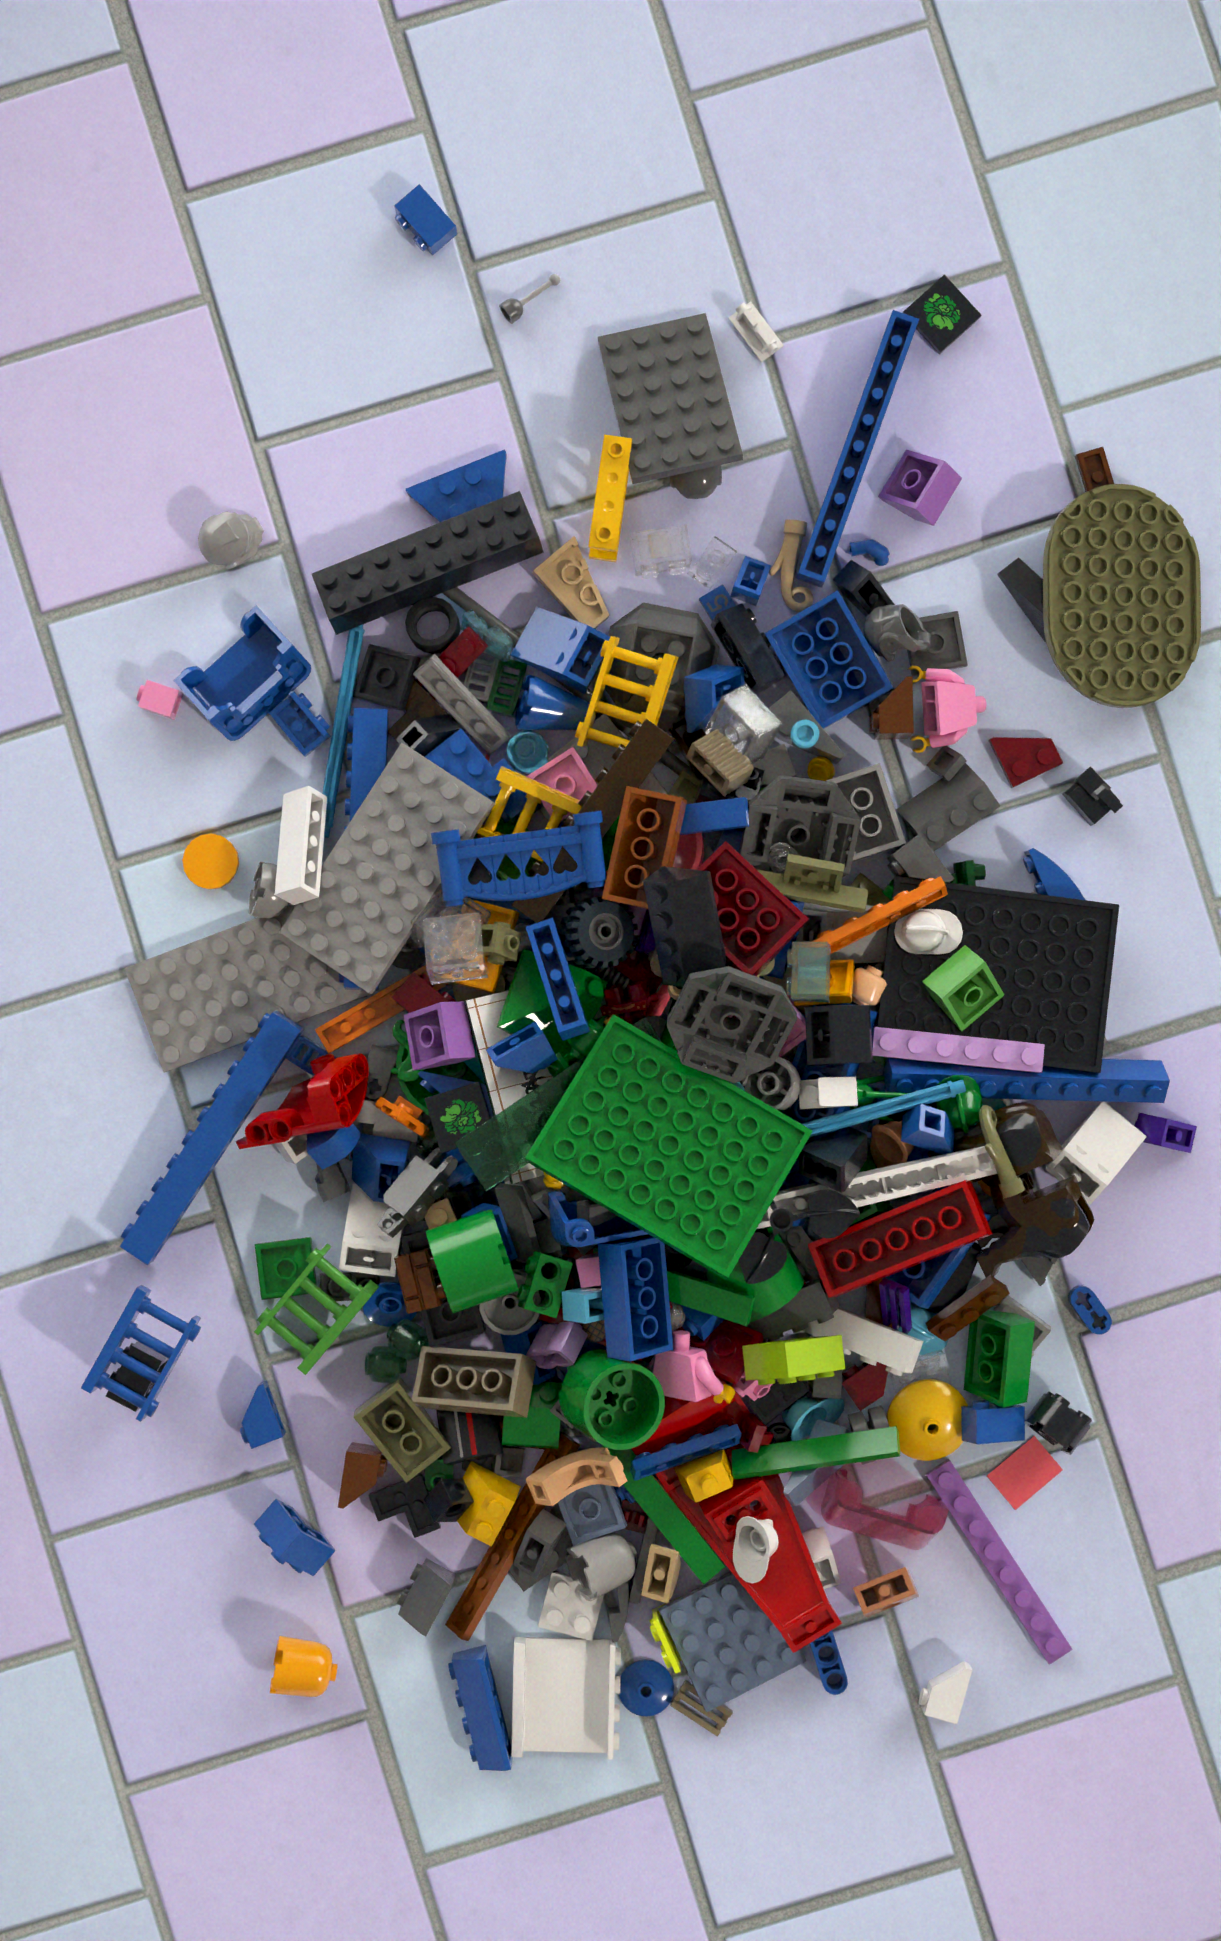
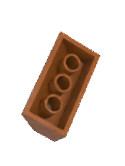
M626 786L602 899L648 909L643 880L662 866L673 867L687 804L686 799Z

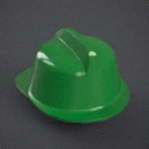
M954 1075L943 1079L937 1085L947 1083V1081L963 1080L966 1092L956 1094L954 1098L950 1097L936 1101L937 1109L946 1112L954 1128H962L966 1134L968 1133V1128L979 1121V1111L983 1101L979 1086L974 1079L969 1076Z

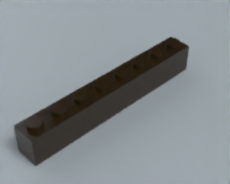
M648 719L643 724L640 721L636 722L628 733L632 737L628 745L625 747L620 744L611 757L615 760V763L609 770L605 767L595 779V782L599 785L593 793L587 790L578 803L582 807L578 813L602 811L603 822L600 823L601 838L604 837L621 813L626 786L639 788L674 740V738ZM573 814L569 815L561 827L574 826ZM562 846L553 869L556 873H563L565 870L574 872L578 867L577 862ZM537 860L527 874L532 877L537 873L544 876L548 874L549 867L544 861L541 863ZM565 890L539 898L517 900L513 902L512 906L538 923L544 920Z

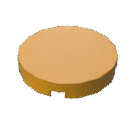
M212 833L200 835L193 839L186 847L182 859L184 872L189 880L198 887L210 890L222 888L229 884L239 867L238 852L233 843L223 836Z

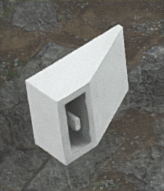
M1100 1102L1061 1145L1063 1150L1054 1161L1047 1163L1045 1170L1059 1181L1075 1175L1081 1193L1088 1205H1090L1109 1185L1145 1140L1146 1135L1109 1104Z
M357 1184L352 1185L339 1270L395 1277L398 1273L394 1258L400 1255L403 1229L393 1238L384 1233L377 1224L388 1206L385 1203L373 1201Z

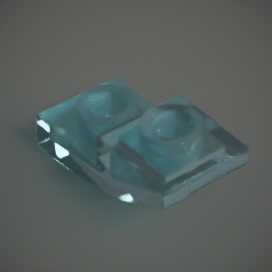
M473 609L463 613L461 630L464 631L470 626L489 646L485 650L486 653L503 662L509 661L513 647L510 636L506 632L503 633L498 625L488 629L485 620L482 617H478Z

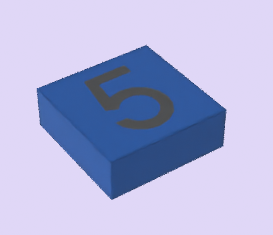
M723 584L699 598L711 621L714 620L719 612L736 606Z

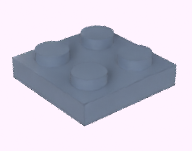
M602 1484L586 1486L570 1493L558 1502L573 1545L627 1527L613 1486Z

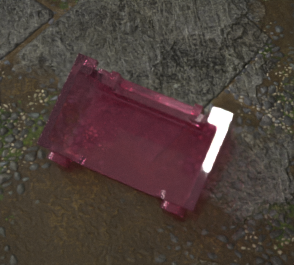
M843 1468L838 1469L830 1476L821 1505L823 1519L832 1526L912 1550H920L928 1545L942 1530L949 1511L940 1497L926 1494L925 1500L919 1504L909 1503L906 1516L862 1504L863 1492L861 1487L855 1481L847 1479V1470Z

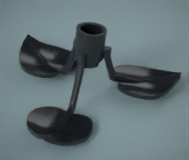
M826 1189L816 1191L808 1198L810 1211L795 1215L786 1207H777L773 1200L770 1204L773 1210L770 1215V1225L773 1228L772 1233L768 1238L761 1232H755L739 1258L745 1282L747 1284H755L766 1281L783 1268L787 1259V1248L783 1243L774 1241L778 1232L789 1230L793 1225V1221L810 1217L809 1226L816 1235L822 1238H834L845 1232L852 1222L859 1217L860 1212L856 1205L845 1195Z

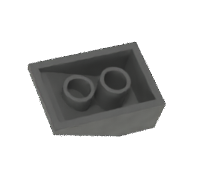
M791 690L768 708L761 718L763 720L762 727L771 737L776 735L779 740L793 746L795 745L790 738L792 727L800 720H810L819 729V739L811 748L802 750L815 756L825 757L834 764L840 762L845 756Z

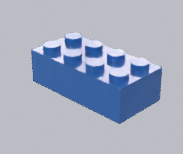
M650 1234L599 1243L598 1255L607 1358L634 1361L673 1350L665 1244Z

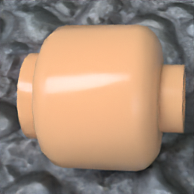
M868 965L867 969L856 968L854 970L852 1001L858 1005H878L881 994L886 987V981L882 978L883 971L871 965Z

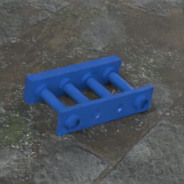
M143 1285L135 1289L81 1386V1389L90 1394L96 1391L97 1388L100 1390L105 1388L139 1407L141 1410L136 1420L140 1422L146 1416H153L160 1403L156 1401V1398L188 1341L193 1342L201 1330V1327L198 1326L201 1317L196 1315L191 1318L189 1323L151 1303L152 1299L148 1298L152 1290ZM147 1313L183 1333L176 1347L173 1348L137 1328L138 1324L134 1323L138 1314ZM133 1338L169 1358L162 1372L159 1373L123 1353L124 1349L120 1348L124 1339ZM119 1363L155 1383L149 1396L145 1398L109 1378L110 1374L106 1372L110 1364Z

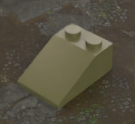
M399 1375L355 1410L354 1419L407 1483L451 1447L425 1408L412 1402L413 1392Z

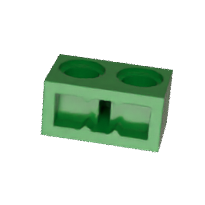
M534 1251L533 1257L530 1256L526 1262L525 1273H527L525 1283L520 1285L517 1292L518 1306L557 1318L562 1301V1291H565L573 1263ZM550 1262L552 1272L548 1277H543L541 1268L545 1263ZM538 1290H542L544 1299L540 1304L535 1305L533 1295Z

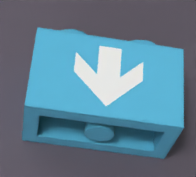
M601 1285L562 1291L563 1320L585 1324L604 1320Z

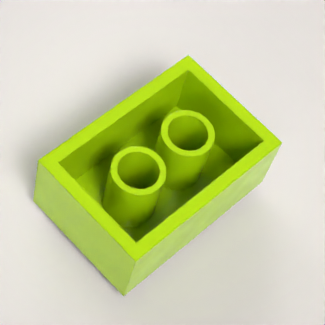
M842 1335L802 1337L742 1346L746 1380H758V1385L775 1384V1379L780 1384L795 1383L797 1379L799 1381L816 1379L815 1374H817V1378L833 1377L834 1371L845 1369Z

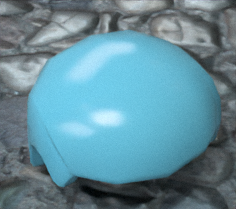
M531 730L519 731L508 742L507 758L515 770L531 774L548 763L549 746L540 733Z

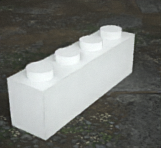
M310 786L283 794L274 895L292 905L318 898L320 892L327 796Z
M840 1307L833 1313L834 1318L818 1324L817 1320L808 1323V1328L802 1330L811 1334L810 1337L842 1335L844 1354L850 1355L853 1351L861 1355V1361L876 1366L877 1362L887 1365L885 1370L898 1376H902L903 1372H913L924 1342Z

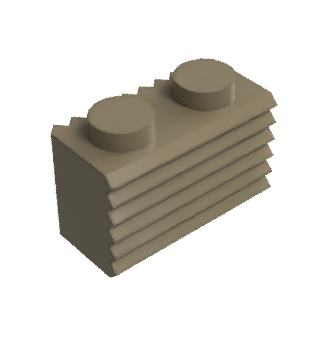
M715 729L693 742L686 756L723 796L746 784L754 769L749 758L738 752V749L732 745L731 740L727 736H723L719 729Z

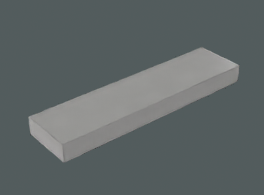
M435 654L413 673L489 755L510 739L511 735Z

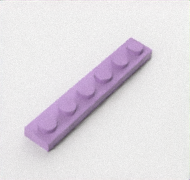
M873 1027L872 1056L1042 1073L1045 1044Z

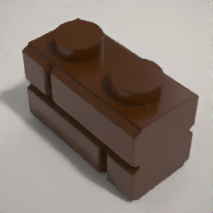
M429 1248L396 1256L394 1261L407 1314L441 1306V1299L446 1298L441 1281L437 1282L435 1271L437 1268Z

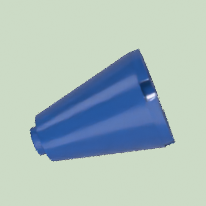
M528 674L521 688L526 691H524L522 698H519L516 709V729L577 730L579 722H584L590 703L535 675Z

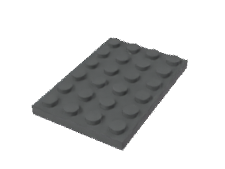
M706 313L597 337L621 437L632 438L628 466L632 484L743 460L742 449Z

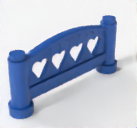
M602 811L573 814L574 826L462 841L459 829L431 833L432 845L436 844L443 900L446 901V906L464 904L463 899L465 897L494 901H517L539 898L566 890L581 882L588 883V888L605 886L607 876L600 823L603 822ZM562 846L577 862L578 867L574 872L565 870L563 873H556L553 869ZM534 850L548 865L549 872L547 875L542 876L537 873L534 877H529L525 874V868ZM505 854L519 868L521 874L518 879L508 877L507 880L501 881L497 878L496 874ZM477 857L492 874V880L489 883H484L480 880L478 884L474 885L468 880Z

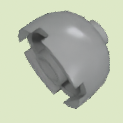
M265 862L259 863L253 881H256L254 890H251L250 916L267 919L281 915L286 910L287 905L290 904L274 895L277 865Z
M777 1056L773 1065L759 1072L747 1075L742 1080V1086H745L747 1093L781 1112L791 1107L797 1100L801 1090V1078L797 1068L790 1061Z

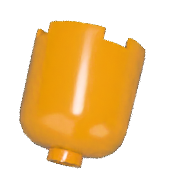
M279 1636L273 1664L275 1670L273 1678H271L270 1693L302 1697H318L327 1690L329 1681H335L338 1664L332 1663L330 1649L325 1644Z

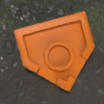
M400 1095L394 1104L381 1096L375 1103L377 1109L419 1136L424 1137L428 1132V1126L419 1121L423 1110Z

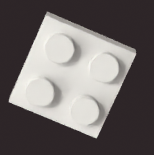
M553 1571L550 1576L538 1627L592 1641L604 1595L592 1601H587L580 1594V1591L584 1588L579 1579L573 1581L571 1575Z

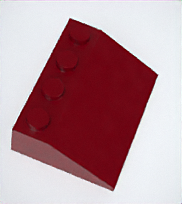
M726 841L696 869L710 871L727 965L757 977L805 925L809 918Z

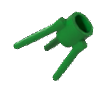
M883 1075L856 1080L858 1106H850V1110L872 1103L874 1098L891 1099L909 1093L873 1091L868 1084L883 1081ZM887 1116L876 1118L887 1123L894 1121Z

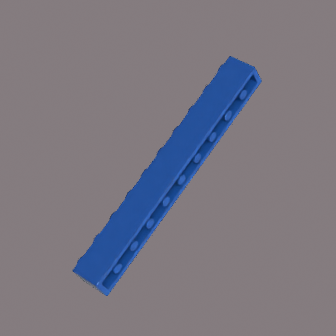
M895 310L891 313L796 576L798 580L821 588L824 585L916 330L918 318Z
M354 708L353 716H348V732L353 733V742L347 744V760H352V770L346 771V788H351L350 799H345V815H350V821L387 766L388 709ZM339 973V983H344L345 990H363ZM379 984L375 989L376 991H379Z
M273 1011L271 1015L266 1013L258 1024V1027L261 1029L256 1038L251 1036L242 1049L246 1052L240 1062L235 1060L227 1072L230 1078L225 1085L220 1083L212 1095L215 1101L210 1108L205 1107L197 1118L200 1124L195 1131L190 1130L184 1137L181 1144L185 1147L179 1155L175 1153L169 1160L166 1167L170 1170L164 1178L160 1176L151 1188V1191L154 1192L149 1202L144 1200L136 1211V1214L139 1216L134 1225L129 1223L121 1234V1238L124 1240L119 1247L146 1265L155 1260L286 1059V1056L305 1030L279 1011Z
M886 1057L883 1071L887 1092L912 1093L937 1086L939 1082L950 1076L964 1075L971 1077L977 1082L981 1097L985 1099L1164 1103L1170 1083L1162 1060L1102 1059L1101 1073L1043 1066L1042 1073Z

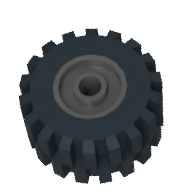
M602 896L577 901L574 903L575 907L568 908L566 913L569 916L562 918L561 924L565 926L564 929H560L559 935H564V941L561 942L563 947L568 948L566 955L569 958L575 957L574 963L577 965H584L585 968L589 969L614 967L619 965V962H624L628 958L627 953L634 951L635 947L632 946V942H637L638 936L634 935V930H638L637 923L633 924L632 919L635 916L633 912L627 913L626 910L629 907L626 904H618V902L602 899Z

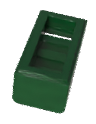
M504 657L500 658L486 707L489 712L514 718L528 666L526 663ZM504 666L520 670L519 675L504 672ZM501 678L516 680V686L501 682ZM499 687L514 691L513 696L499 693ZM499 698L511 701L510 706L495 703V700Z

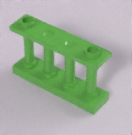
M328 1243L321 1250L315 1248L305 1260L309 1265L272 1310L268 1307L257 1319L260 1325L254 1331V1333L259 1335L268 1326L300 1352V1357L303 1361L297 1369L305 1375L379 1288L372 1280L365 1287L360 1284L357 1286L324 1258L331 1248ZM316 1266L350 1294L349 1298L353 1301L348 1307L344 1304L342 1306L307 1278ZM299 1286L334 1314L332 1317L336 1322L331 1327L328 1324H322L291 1298ZM283 1306L318 1334L316 1337L320 1341L316 1346H313L311 1343L309 1345L275 1318Z

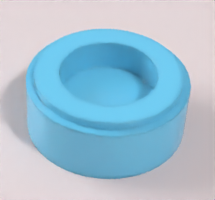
M810 720L798 721L791 729V741L798 748H811L819 739L817 725Z

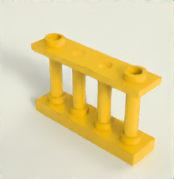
M604 434L588 548H590L589 559L609 562L617 561L629 476L628 466L632 438Z
M610 636L609 641L605 640L600 656L604 657L588 711L584 722L580 721L576 730L575 738L579 739L577 745L581 747L587 746L589 739L618 748L620 744L626 747L630 740L593 729L597 712L636 724L637 721L643 724L648 719L657 726L679 657L664 653L663 658L659 657L657 660L617 647L620 640L618 637ZM617 658L654 670V674L658 675L655 685L648 687L609 674L613 659ZM605 685L645 697V701L649 702L646 713L641 712L639 714L602 702L601 698Z
M501 766L496 780L500 781L499 786L501 789L485 826L481 825L477 831V838L505 835L495 829L511 792H515L516 789L527 793L525 796L527 801L512 834L526 831L537 804H541L542 800L553 804L551 807L553 812L545 829L558 828L563 815H567L568 812L577 814L582 808L578 805L580 800ZM534 850L531 857L543 862V859Z

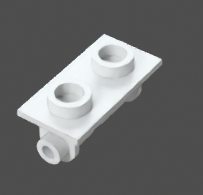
M751 301L748 304L742 303L736 308L737 312L728 318L761 363L784 346Z

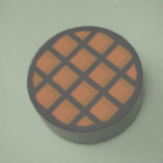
M604 1320L586 1324L582 1323V1330L588 1334L587 1340L591 1342L606 1340Z

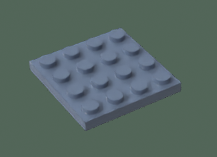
M732 1572L658 1608L706 1713L806 1662L801 1649L795 1653L791 1651L779 1630Z

